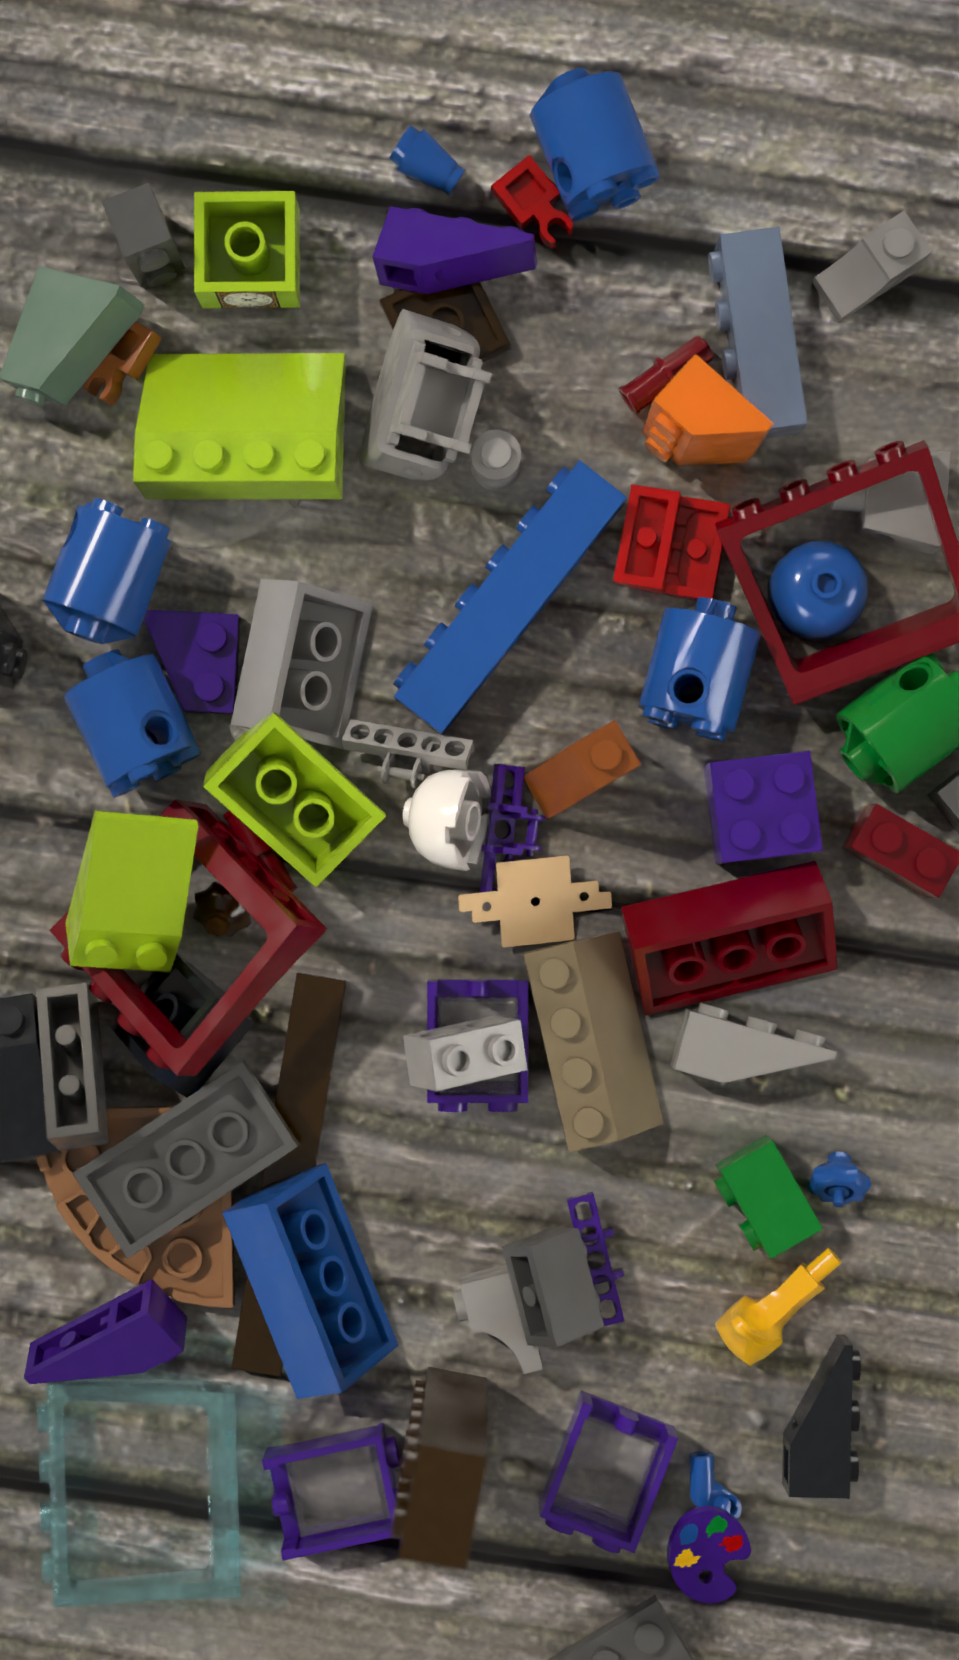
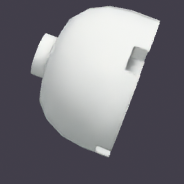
M448 769L428 776L415 790L413 798L407 799L403 809V823L409 828V835L417 852L433 864L449 869L467 871L470 868L466 863L477 864L483 853L481 846L485 845L489 815L485 813L481 816L482 798H491V789L487 777L481 771Z

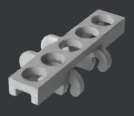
M350 719L342 738L343 749L382 756L383 765L378 767L382 783L387 784L391 777L410 780L411 788L415 789L418 788L420 781H424L425 774L430 775L433 765L467 771L470 754L473 755L475 750L473 740ZM352 734L367 737L361 740H357L351 736ZM406 737H412L417 740L415 745L409 748L399 745L400 740ZM375 738L384 739V744L377 743ZM427 743L425 749L423 750V745ZM446 751L460 752L462 754L451 756ZM395 754L416 757L413 769L408 770L395 767Z

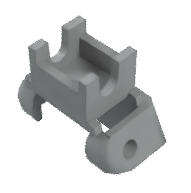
M402 309L395 324L374 393L361 447L360 465L411 480H433L444 475L449 462L453 463L455 461L458 451L469 454L472 444L468 443L484 384L490 382L492 374L481 370L483 361L479 359L480 345L474 336L453 324ZM426 340L433 345L462 353L459 364L425 353L426 344L424 341ZM400 435L438 445L435 446L432 459L395 449Z

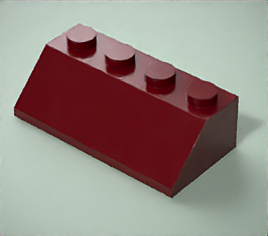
M816 860L621 907L627 944L645 1016L838 970L833 902Z

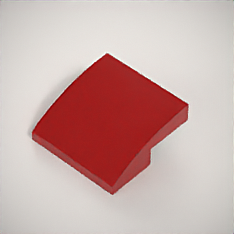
M631 484L613 582L644 591L697 601L698 597L714 599L723 552V544L716 531L715 523L729 518L731 505L684 497L678 491Z

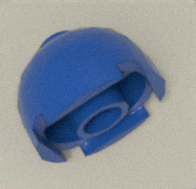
M810 541L792 548L775 565L768 581V604L771 611L774 612L776 619L789 634L806 641H826L846 632L861 617L868 600V578L861 561L848 548L831 541Z

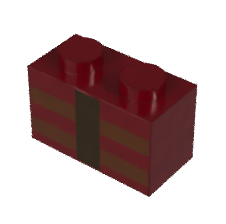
M877 803L864 807L841 847L843 850L926 898L940 897L959 864L958 850Z

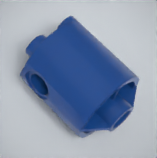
M586 68L570 70L555 78L532 108L529 115L565 208L568 210L572 221L586 219L598 212L599 207L608 203H612L615 210L632 205L641 198L638 189L645 188L661 178L629 93L619 72L608 71L589 74Z
M94 498L92 503L86 502L85 506H77L70 533L64 546L61 548L42 601L64 631L84 640L102 645L137 637L156 587L162 564L170 549L171 541L167 538L170 531L168 526L144 517L141 518L140 522L121 517L123 511L121 507L111 502Z
M698 597L694 611L680 608L664 609L638 708L643 710L642 716L648 718V723L672 730L677 729L678 722L691 725V729L696 730V735L720 742H725L727 732H735L761 636L757 630L733 621L737 609L736 606L712 598ZM689 688H704L701 698L691 704L682 702V697Z
M118 649L101 654L82 666L88 678L67 691L63 697L113 798L133 791L141 786L140 781L153 776L155 781L169 777L180 771L182 764L201 755L198 743L156 656L153 654L142 655L132 659L123 657Z

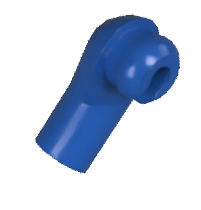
M704 1451L690 1453V1498L693 1504L697 1507L706 1505L720 1507L738 1519L742 1512L741 1502L715 1480L714 1454Z

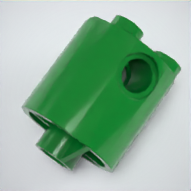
M934 653L902 664L836 714V720L846 738L845 745L839 749V753L852 773L863 782L868 781L884 785L890 791L898 794L959 748V673L952 671L947 675L943 671L942 664Z

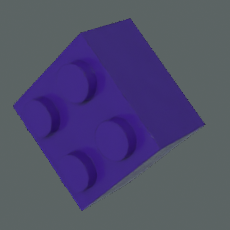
M810 750L711 762L704 765L716 864L823 851Z

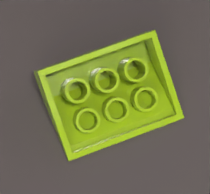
M345 353L153 354L147 364L135 429L134 484L146 500L342 499Z

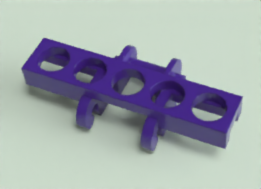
M494 764L490 803H486V809L489 810L485 845L481 846V851H484L480 892L498 891V887L493 888L496 853L506 854L502 862L515 861V855H522L523 849L526 850V856H533L534 851H543V847L537 846L536 842L539 821H546V817L539 816L538 809H531V814H527L528 807L521 806L525 767ZM505 771H509L514 777L513 786L508 790L504 789ZM503 795L510 799L511 805L502 804ZM499 811L508 812V813H506V814H501ZM516 819L528 820L526 844L514 843ZM499 820H504L508 825V834L502 839L495 836L493 829L495 823Z
M593 1192L577 1197H568L566 1199L573 1228H579L580 1236L584 1243L598 1240L592 1245L585 1244L587 1255L592 1251H600L605 1256V1263L601 1268L592 1269L589 1267L593 1285L608 1282L610 1288L608 1292L604 1294L598 1293L600 1303L604 1300L613 1301L616 1314L611 1318L602 1317L603 1324L607 1326L623 1322L624 1316L615 1280L624 1276L623 1268H617L612 1271L605 1238L615 1234L613 1227H607L602 1230ZM580 1202L589 1203L592 1216L587 1220L578 1219L575 1206ZM587 1226L595 1227V1230L581 1232Z

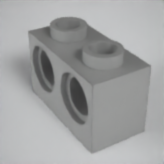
M489 1016L403 1035L410 1086L440 1091L527 1070L521 1022L518 1019Z

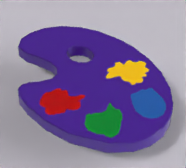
M707 1505L688 1511L678 1520L669 1536L667 1546V1562L677 1586L685 1595L702 1603H718L733 1596L737 1588L733 1579L724 1571V1565L731 1560L747 1559L751 1554V1546L747 1534L736 1517L720 1507ZM702 1571H710V1575L707 1578H698Z

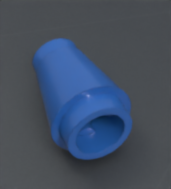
M412 125L405 131L389 157V160L398 165L396 171L439 191L442 190L447 195H450L465 172V169L460 167L424 128L420 132Z

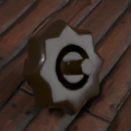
M215 881L206 890L195 893L196 908L193 918L204 926L208 934H213L217 937L220 935L232 937L237 931L250 926V914L221 883Z

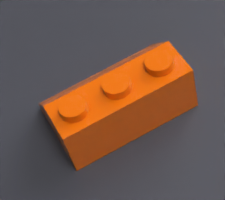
M694 354L653 400L642 434L647 438L644 442L645 446L654 456L663 462L671 459L677 466L747 463L754 456L774 423L697 354Z

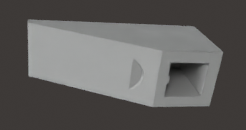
M700 1003L698 1011L685 1009L670 1066L674 1070L726 1083L835 1059L837 1051L824 1047L826 1037L797 1029L795 1037L791 1038L775 1033L778 1025L776 1023L748 1016L746 1025L727 1020L729 1010Z

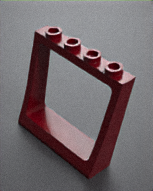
M924 440L905 447L903 441L886 444L874 452L876 459L860 466L856 465L855 460L841 462L826 471L828 478L810 486L806 479L793 481L778 490L779 498L762 505L759 498L743 501L731 509L732 517L715 523L716 531L793 705L959 643V544L929 447ZM909 471L917 472L953 585V598L947 603L803 658L791 656L741 546L742 539L749 534Z
M175 799L159 817L197 820L198 832L194 856L266 931L267 940L187 1041L123 969L71 967L85 971L90 976L92 981L89 984V990L93 995L104 1002L113 1003L118 1008L121 1014L118 1016L117 1021L124 1030L133 1035L142 1036L150 1045L147 1050V1056L154 1064L163 1069L172 1070L176 1076H196L270 989L324 934L327 928L249 850L250 848L207 804ZM67 911L49 931L64 947L61 957L70 966L65 924L68 915Z

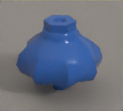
M835 1151L828 1155L826 1163L814 1168L807 1188L810 1193L818 1196L822 1202H833L835 1207H842L850 1202L863 1201L866 1192L871 1187V1181L869 1176L852 1163V1157L847 1152Z

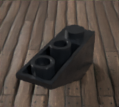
M837 1335L783 1432L782 1484L789 1497L850 1499V1482H858L859 1459L857 1451H851V1431H859L860 1409L858 1401L852 1400V1381L860 1380L861 1359L859 1350H853L852 1343L845 1335Z

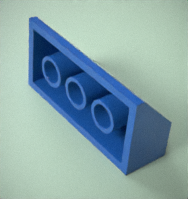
M327 1163L319 1164L257 1190L222 1212L297 1399L342 1393L399 1346Z

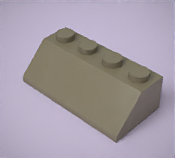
M620 931L523 952L568 1151L574 1152L618 1142L663 1125Z

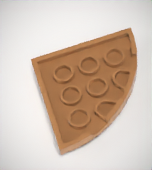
M174 1106L107 1107L110 1144L61 1150V1153L36 1157L40 1172L43 1171L48 1187L57 1202L55 1205L57 1210L78 1239L110 1269L136 1285L153 1279L168 1296H171V1299L179 1302L206 1307H234V1241L222 1213L234 1205V1189L127 1259L72 1174Z

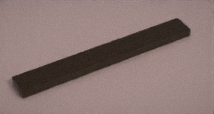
M300 972L296 974L275 1107L300 1145L264 1169L261 1189L317 1165L347 980ZM246 1276L231 1368L281 1377L283 1363L249 1278Z

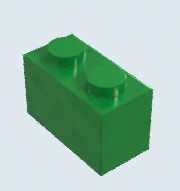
M767 1135L715 1164L721 1177L714 1180V1183L728 1207L736 1203L738 1204L746 1218V1221L740 1223L739 1227L753 1251L762 1247L768 1257L772 1259L823 1230L775 1143Z

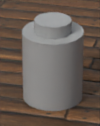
M495 429L482 433L475 440L471 449V470L474 479L479 485L492 491L506 489L516 481L521 464V448L518 441L510 433L503 430Z

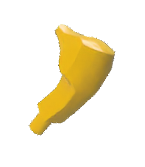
M827 1248L808 1266L802 1262L778 1288L763 1298L753 1299L744 1295L733 1304L715 1323L728 1349L749 1366L764 1359L782 1344L784 1325L802 1306L825 1289L821 1281L842 1263L837 1255L830 1248Z

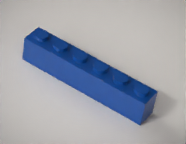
M579 460L571 471L564 466L557 473L546 489L552 496L541 510L534 505L528 510L516 527V530L521 535L509 549L504 544L499 547L485 566L491 572L479 588L472 583L465 590L454 606L460 613L449 627L441 622L426 640L424 646L430 651L417 666L412 661L409 662L394 681L393 685L399 689L394 695L395 700L440 735L446 733L624 506L627 496Z

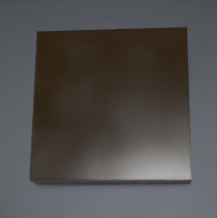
M480 282L430 294L401 289L379 300L392 330H394L402 309L453 324L467 331L479 343V359L483 362L511 349V344ZM426 340L424 341L426 344L425 353L459 364L462 353L433 345Z

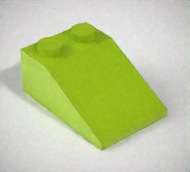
M104 811L94 812L65 923L70 966L171 972L182 937L198 832L197 820Z

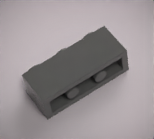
M87 982L36 989L47 1139L59 1151L110 1144L98 999L89 990Z

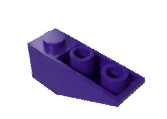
M392 206L389 208L372 256L380 285L423 294L536 269L537 266L534 234L525 233L516 227L507 226L500 228L479 224L465 217L453 219L429 214L418 208L407 210Z

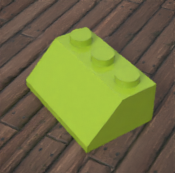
M272 712L242 734L205 772L203 787L315 887L386 817L385 812L275 712Z

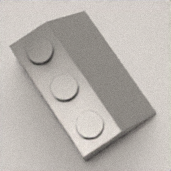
M261 579L230 725L250 729L269 714L275 712L308 743L343 749L342 738L349 723L373 605L301 581Z

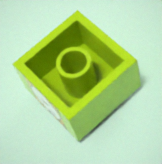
M295 191L194 192V292L202 308H300V209Z

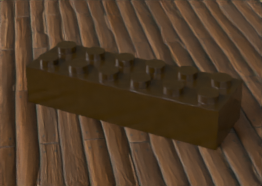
M428 1367L426 1381H415L409 1425L406 1430L401 1456L390 1536L401 1538L398 1558L466 1571L487 1462V1378Z

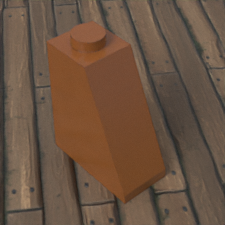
M616 720L568 746L524 776V781L546 820L631 773L641 764Z

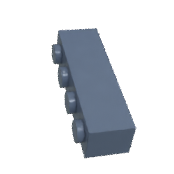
M780 227L720 234L715 246V252H709L708 265L711 282H719L722 300L715 302V315L718 331H726L729 349L722 350L724 377L726 380L733 379L734 388L774 423L764 439L800 434L807 425V417Z

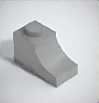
M902 211L863 237L847 254L815 276L812 284L838 323H840L920 270L932 251L906 212Z
M507 1265L461 1275V1290L453 1292L459 1322L468 1320L472 1334L484 1332L495 1336L505 1343L518 1359L523 1374L543 1370L539 1346L527 1345Z

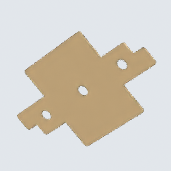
M567 855L496 863L498 891L461 894L458 896L459 911H472V921L474 923L500 920L501 943L504 948L574 940L573 912L609 909L612 907L611 892H599L598 881L571 883L570 858ZM582 892L588 893L586 901L580 899ZM534 897L540 899V903L537 906L531 904V900ZM485 902H489L491 904V909L489 911H484L482 909V905Z

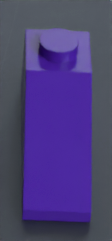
M150 1279L31 1342L24 1379L29 1384L144 1373L161 1363L172 1361L178 1354L184 1352L187 1316L153 1279Z

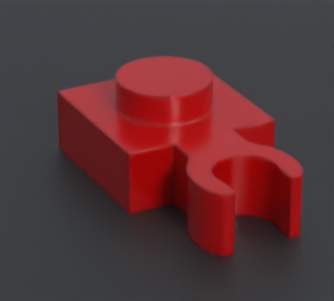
M530 155L491 185V193L521 230L534 221L539 227L540 239L548 248L553 249L556 245V240L547 230L549 226L560 224L569 235L572 234L573 223L566 213L554 209L552 206L560 199L559 190Z

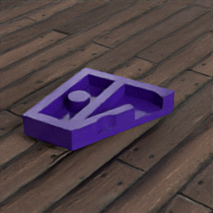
M147 610L144 616L145 623L183 711L233 715L237 693L240 615Z

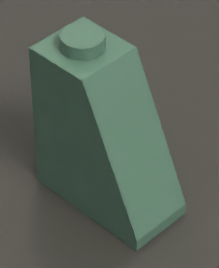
M38 266L1 370L0 380L17 389L15 397L28 404L44 407L45 401H50L66 406L142 314L145 304L120 285Z

